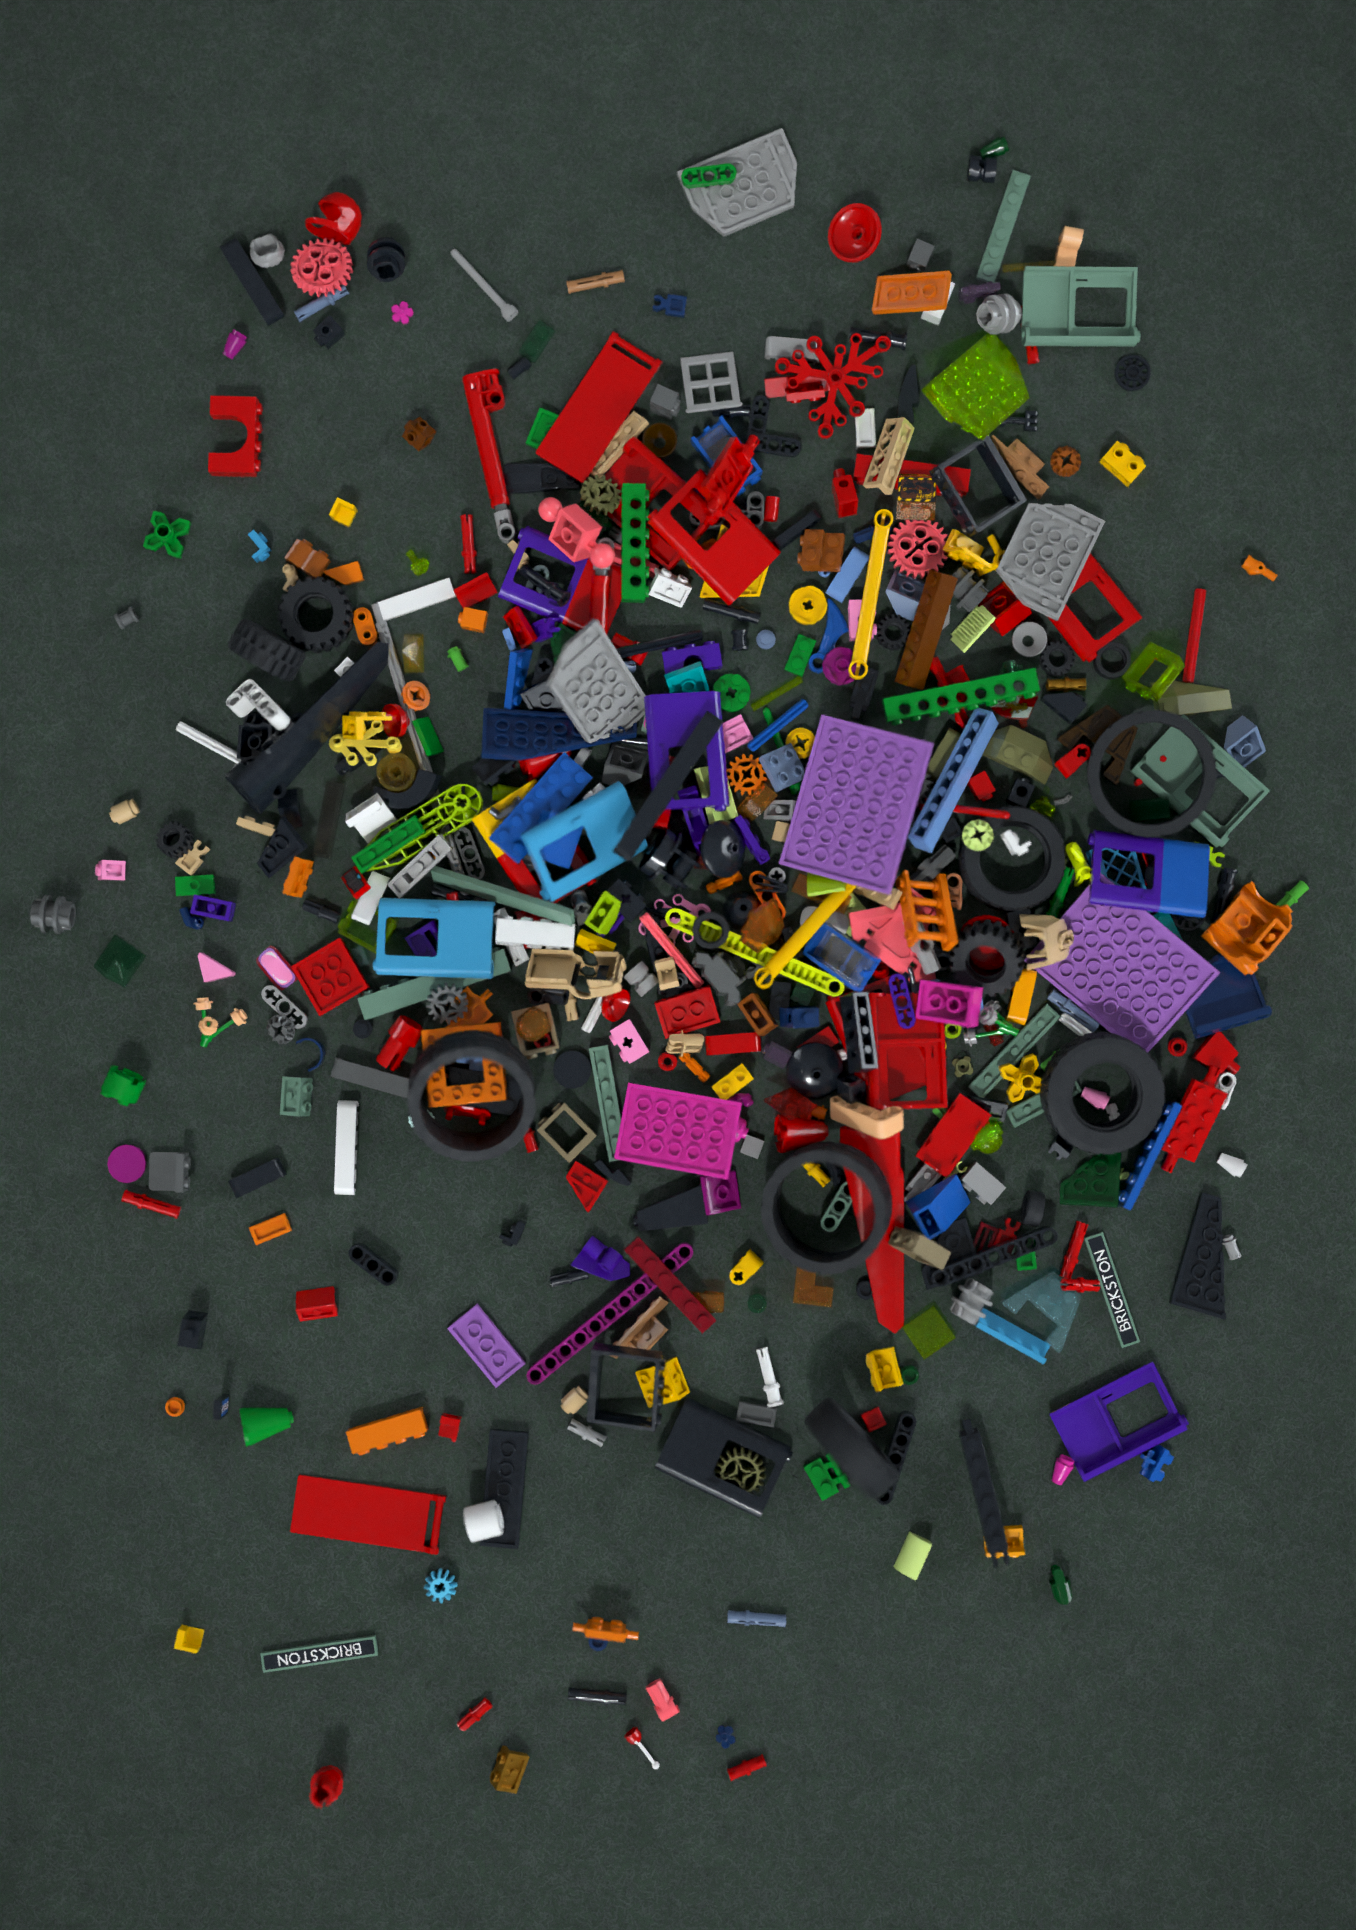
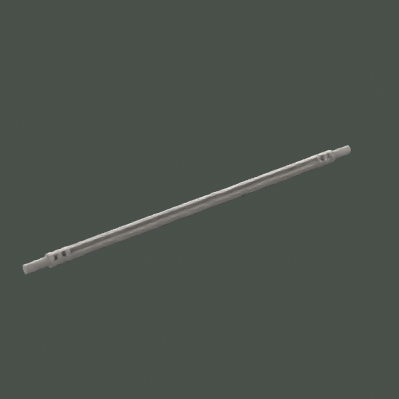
M375 603L372 605L377 621L375 625L380 641L389 643L388 666L400 705L407 712L410 720L407 728L420 769L433 772L429 758L412 721L416 720L414 709H408V705L403 703L404 699L401 693L403 691L402 687L406 683L387 621L383 620L379 604ZM438 789L431 799L440 794ZM438 800L431 804L432 809L440 806ZM439 819L438 821H436L437 824H439L440 822H442V820ZM449 824L439 830L440 834L444 835L451 830ZM450 834L445 838L454 847L447 854L451 871L465 875L453 835ZM460 891V893H462L463 895H469L468 893Z

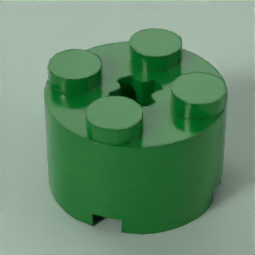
M112 1065L103 1081L100 1094L108 1098L113 1097L118 1100L119 1104L128 1106L129 1103L135 1104L138 1102L147 1081H142L143 1076L132 1070L124 1068L122 1071L118 1070V1066Z

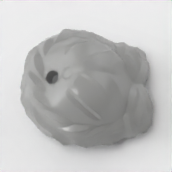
M272 234L258 237L252 240L250 244L251 259L260 267H274L283 260L284 245Z

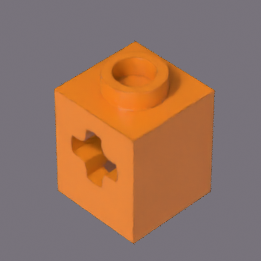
M464 607L463 612L459 613L458 623H461L462 629L484 633L488 613L487 611Z

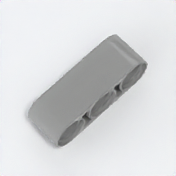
M775 336L766 338L765 359L775 358V360H778L779 358L793 360V352L801 350L807 362L819 363L815 353L809 352L806 348L808 339ZM815 342L810 343L812 348H817ZM795 353V358L801 359V354Z

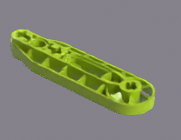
M468 784L455 785L380 830L367 846L375 842L385 831L393 830L392 827L404 820L407 821L408 817L420 810L423 813V816L418 819L421 824L436 814L439 816L422 825L424 829L436 824L435 822L439 819L442 820V822L430 828L424 834L366 872L406 862L419 854L427 846H424L423 839L433 833L437 837L439 835L438 830L450 823L454 829L445 833L444 837L472 822V818L479 815L483 809V799L480 792ZM462 787H465V795L461 794ZM475 794L478 795V797H476L475 799L471 798V796ZM462 799L467 801L465 807L460 806ZM438 800L440 806L427 813L425 807ZM444 810L446 811L447 815L449 816L448 818L445 817L444 812H443ZM454 821L463 822V823L460 824V825H458V826H456V824H455ZM418 843L421 848L408 856L406 850ZM400 853L405 857L399 862L392 864L390 862V859Z

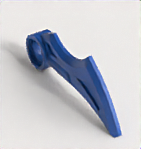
M831 599L827 600V623L818 653L813 654L808 662L809 669L814 673H822L823 666L815 668L813 660L820 658L823 661L824 656L835 648L838 638L849 631L842 613Z

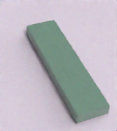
M1077 1081L1073 1087L1072 1097L1082 1092ZM1040 1092L1007 1109V1115L1014 1128L1044 1112Z

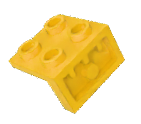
M951 530L942 549L948 553L950 559L959 560L962 562V566L969 570L973 568L978 570L991 569L992 567L990 563L980 557L984 547L958 530Z
M351 711L349 715H342V738L364 740L366 727L363 724V720H392V716H386V712Z
M677 1356L668 1359L665 1370L662 1371V1377H665L664 1388L661 1389V1395L664 1396L663 1404L680 1400L690 1393ZM655 1366L635 1372L649 1408L653 1406Z

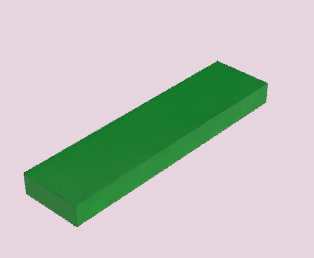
M414 815L351 858L360 873L363 874L426 831L417 816Z

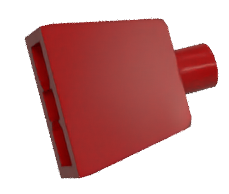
M843 468L833 471L832 493L838 518L857 514L858 497L852 476L845 475Z
M1221 1031L1209 1035L1191 1057L1207 1068H1210V1064L1214 1065V1067H1219L1222 1069L1220 1074L1226 1069L1235 1075L1241 1068L1234 1061L1238 1051Z

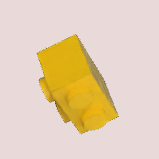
M1117 441L1103 456L1100 463L1128 487L1146 465L1141 457L1133 455L1129 451L1130 449L1126 444Z

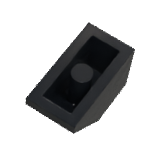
M1073 692L1047 694L1041 699L1045 705L1069 725L1087 706L1084 702L1085 699L1080 694H1074Z

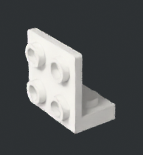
M377 793L346 813L345 822L349 827L354 825L369 844L380 830L398 819Z

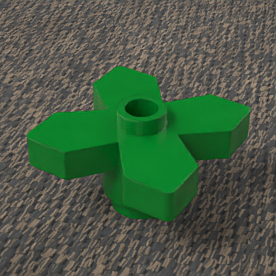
M153 511L150 522L155 527L154 533L145 537L143 547L156 552L165 545L168 555L180 559L184 547L177 538L189 534L191 522L178 518L170 524L164 513Z

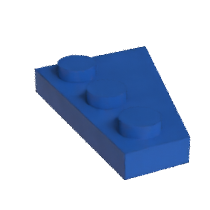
M525 648L510 652L504 709H517L521 704L522 697L520 692L524 688L533 649Z

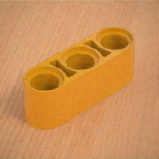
M1023 968L1019 981L1015 983L1011 990L1013 994L1009 999L1007 1008L1009 1012L1008 1016L1006 1015L1005 1017L1006 1021L1025 1025L1037 971Z

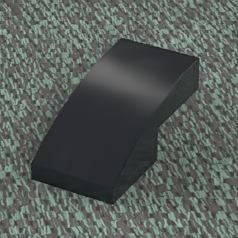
M601 1158L594 1164L610 1179L626 1186L631 1184V1181L619 1168L612 1172Z

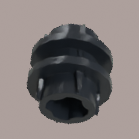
M381 237L372 242L367 250L368 271L379 282H391L400 277L405 269L404 248L393 237Z

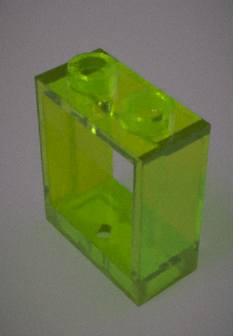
M1150 642L1122 678L1128 690L1131 692L1137 691L1146 700L1152 699L1157 702L1185 665L1180 656ZM1157 660L1168 667L1150 689L1137 681L1153 661Z
M357 899L355 902L352 901L350 903L346 919L342 918L338 924V933L376 954L377 942L372 946L347 932L354 920L351 917L359 901ZM391 917L387 918L385 946L399 923Z

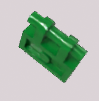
M828 1453L825 1454L828 1459L827 1462L823 1463L819 1457L803 1466L822 1501L839 1492L836 1484L841 1483L844 1489L851 1485L848 1481L849 1477ZM833 1468L837 1476L831 1478L827 1469Z

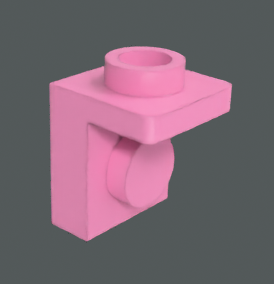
M100 860L95 866V875L98 876V880L124 881L126 861Z

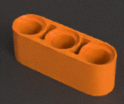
M754 871L749 877V884L769 919L773 922L781 921L785 917V908L776 893H771L772 900L765 902L762 899V892L755 891L756 889L773 888L755 885L752 882L754 875H766L761 871ZM763 879V883L770 884L769 881ZM774 908H779L782 912L781 917L778 919L771 915V911Z

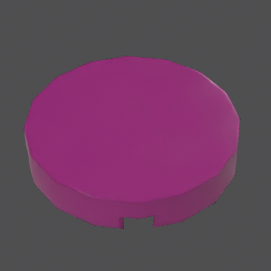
M836 647L824 656L822 663L823 672L831 683L846 685L855 680L848 673L853 656L851 649ZM857 663L853 664L851 667V671L854 675Z
M126 1144L118 1146L111 1152L108 1157L107 1166L109 1173L114 1179L119 1182L130 1183L137 1181L143 1176L147 1167V1160L140 1148Z

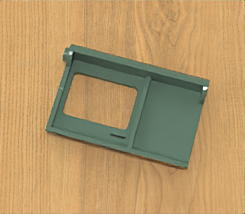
M1025 266L1022 287V346L1135 347L1141 338L1140 331L1135 327L1138 267ZM1078 287L1125 288L1126 315L1124 327L1075 326L1076 289Z
M1184 714L1181 715V717L1189 720L1192 724H1194L1187 716H1185ZM1172 726L1130 770L1131 773L1140 778L1149 789L1179 815L1193 802L1185 793V790L1203 772L1197 748L1184 733ZM1202 731L1212 747L1216 760V769L1249 798L1248 802L1224 826L1220 825L1205 810L1190 824L1217 848L1218 846L1223 847L1229 841V833L1270 790ZM1163 755L1167 758L1165 762L1160 761V757Z

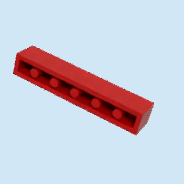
M856 455L853 481H857V484H864L873 456ZM885 457L878 461L877 466L883 462ZM903 460L894 489L898 490L899 477L932 478L929 471L938 465ZM950 466L944 468L960 498L966 496L971 469ZM879 473L873 477L872 481L877 480ZM936 485V495L942 496L941 491Z

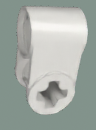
M1224 1071L1222 1074H1219L1214 1084L1216 1088L1228 1093L1221 1107L1223 1110L1228 1106L1236 1085L1235 1076ZM1227 1075L1229 1083L1223 1086L1222 1078Z

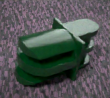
M1053 1565L1051 1567L1053 1580L1049 1581L1053 1596L1058 1603L1067 1605L1072 1600L1070 1579L1067 1576L1064 1577L1063 1571L1058 1565Z

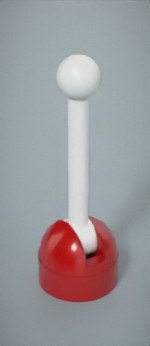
M633 1727L624 1737L630 1744H637L652 1763V1768L658 1769L659 1763L654 1761L640 1742L642 1739L641 1732L637 1727Z

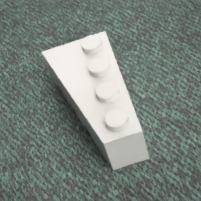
M502 916V919L497 918L496 944L523 947V944H527V947L532 949H541L542 946H546V949L561 950V948L573 950L575 924L568 926L562 923H552L550 919H540V922H537L527 917H522L521 920H513L511 916Z

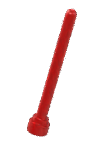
M920 804V811H922L924 804ZM956 805L953 812L1002 819L1010 817L1008 811Z

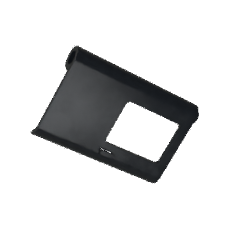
M686 1397L654 1469L760 1518L785 1462L790 1461L793 1452L790 1451L791 1446ZM728 1440H732L775 1461V1466L761 1496H756L713 1475V1470Z

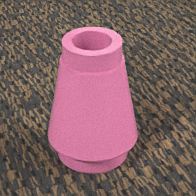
M1086 1086L1080 1096L1096 1109L1103 1111L1111 1098L1105 1092Z

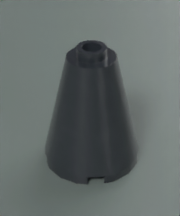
M738 891L726 899L723 906V914L726 921L732 927L747 929L758 922L761 916V905L757 897L752 893ZM741 905L747 906L745 912L740 910Z

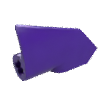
M594 1236L589 1239L582 1251L571 1263L572 1267L608 1281L630 1276V1264L623 1259V1256L613 1248H608Z

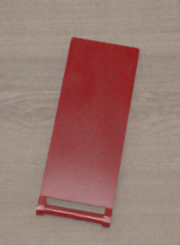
M613 331L600 354L536 450V455L581 483H584L663 361L651 357L619 337V334ZM616 343L651 365V369L648 370L613 348L612 345Z
M299 1475L290 1532L437 1555L439 1553V1547L437 1546L443 1504L446 1502L447 1496ZM432 1500L436 1502L431 1541L430 1546H425L430 1501Z

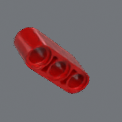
M756 1032L705 1036L706 1056L762 1051L761 1038Z

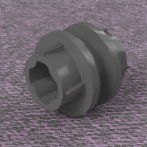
M963 566L952 575L958 578L953 596L960 601L956 606L957 609L963 607L970 612L988 595L989 591L983 586L984 579L977 583L972 578L975 571L972 569L968 572Z
M45 895L43 899H35L32 903L30 912L31 924L34 927L40 928L41 932L48 933L51 927H53L55 934H62L64 930H71L76 919V907L72 902L66 901L64 896H58L54 902L51 895Z

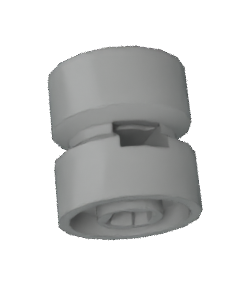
M643 961L638 963L624 976L630 985H635V991L641 997L659 982L653 973L648 972L649 968Z

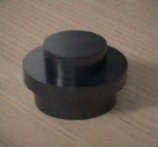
M364 1019L358 1020L353 1026L355 1036L361 1039L369 1037L373 1030L371 1023Z

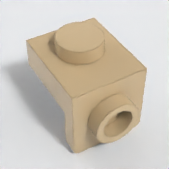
M511 540L507 545L514 554L519 542L516 543L514 540ZM525 551L523 553L517 571L520 570V568L523 565H529L528 561L530 560V558L525 553Z
M673 957L656 960L655 967L660 989L664 990L679 986Z

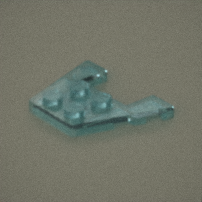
M1051 1271L1024 1289L1019 1290L1011 1297L1006 1298L1001 1304L1016 1315L1026 1301H1030L1057 1325L1045 1342L1056 1352L1060 1353L1082 1296L1076 1291H1063L1060 1285L1067 1286L1068 1284H1062V1279Z

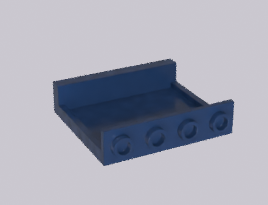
M1217 954L1212 957L1213 959L1207 960L1220 973L1185 1011L1195 1039L1270 1017L1272 1014L1270 1005L1266 1006L1255 974L1250 975L1248 973L1244 975L1221 954Z

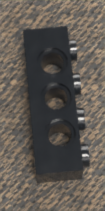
M852 992L841 996L840 1005L849 1073H866L878 1069L869 992Z

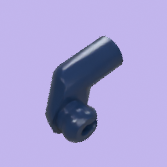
M189 907L179 909L185 926L195 930L203 927L204 920L200 917L192 916Z

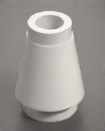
M1221 1153L1217 1160V1163L1234 1177L1240 1178L1247 1167L1244 1160Z

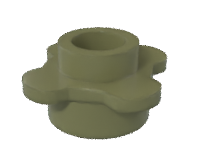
M965 1056L963 1059H954L952 1061L957 1077L973 1073L970 1057Z

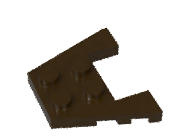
M1106 705L1058 737L1057 740L1069 750L1075 746L1082 735L1096 744L1098 738L1106 729L1123 718V716L1109 705ZM1135 725L1118 734L1105 750L1114 760L1102 775L1115 785L1119 782L1138 730Z

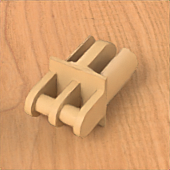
M681 1030L680 1034H671L669 1036L666 1051L668 1053H680L681 1057L683 1053H700L704 1036L702 1034H683V1030Z

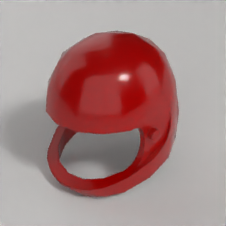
M332 192L327 194L318 203L319 208L327 219L319 217L306 218V229L317 237L326 238L329 242L333 239L336 244L339 242L342 245L350 244L361 227L362 213L360 207L354 199L344 193ZM311 223L320 224L323 226L321 228H317Z

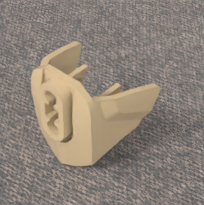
M1019 914L1021 926L1028 928L1024 936H1037L1045 942L1043 950H1035L1034 954L1027 955V958H1047V960L1027 964V970L1048 966L1067 958L1069 948L1074 942V935L1072 930H1067V924L1064 919H1057L1051 915Z

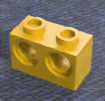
M741 1063L711 1087L720 1099L727 1100L754 1078Z

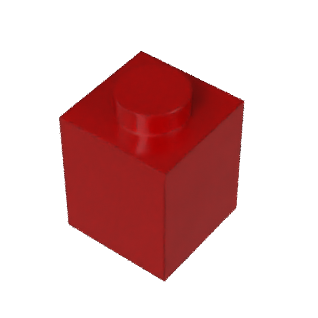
M986 771L970 778L967 783L976 801L981 799L982 802H985L992 798L991 793L996 791Z

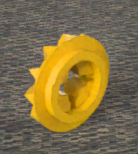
M797 728L788 734L785 744H792L799 759L806 758L811 754L815 736L808 729ZM796 736L801 741L808 739L804 744L805 751L800 746L794 748L795 744L798 743Z

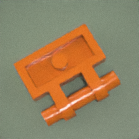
M294 856L282 893L302 898L304 891L308 887L306 884L309 875H312L313 872L312 866L314 861Z

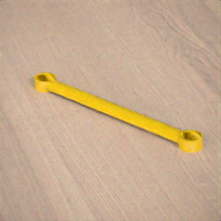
M886 509L879 510L874 517L875 527L852 662L848 668L850 677L855 680L863 679L868 671L867 660L889 530L893 523V515ZM879 514H882L881 523L879 525L877 522V516ZM887 514L890 517V523L884 526ZM857 663L854 675L851 671V667L853 664ZM862 664L865 672L862 676H859L860 665Z
M847 883L845 891L830 893L763 968L756 971L754 976L755 984L762 989L769 988L780 971L857 886ZM762 972H765L757 981L758 975ZM770 974V983L761 985L762 981Z

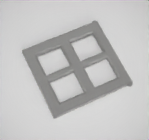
M733 352L680 358L687 405L686 413L734 408L743 405L740 402ZM727 361L729 376L712 378L710 363ZM705 364L707 379L691 381L689 366ZM730 385L732 400L716 402L714 386ZM709 387L711 403L694 405L692 389Z

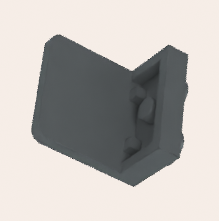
M189 1152L150 1153L149 1189L180 1193L188 1191L190 1187L188 1169L191 1166Z

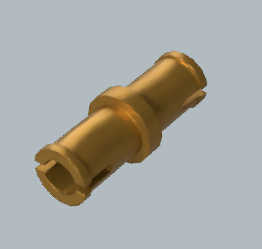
M1064 677L1063 679L1046 680V691L1069 692V690H1086V687H1084L1086 686L1085 678L1069 679V677Z

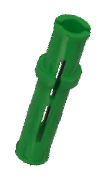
M1066 867L1064 870L1062 881L1055 890L1052 900H1049L1050 906L1046 915L1058 917L1060 909L1064 907L1063 901L1076 871L1075 869Z

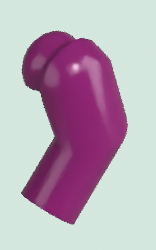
M736 1093L727 1099L729 1101L743 1102L745 1107H749L754 1103L749 1093Z

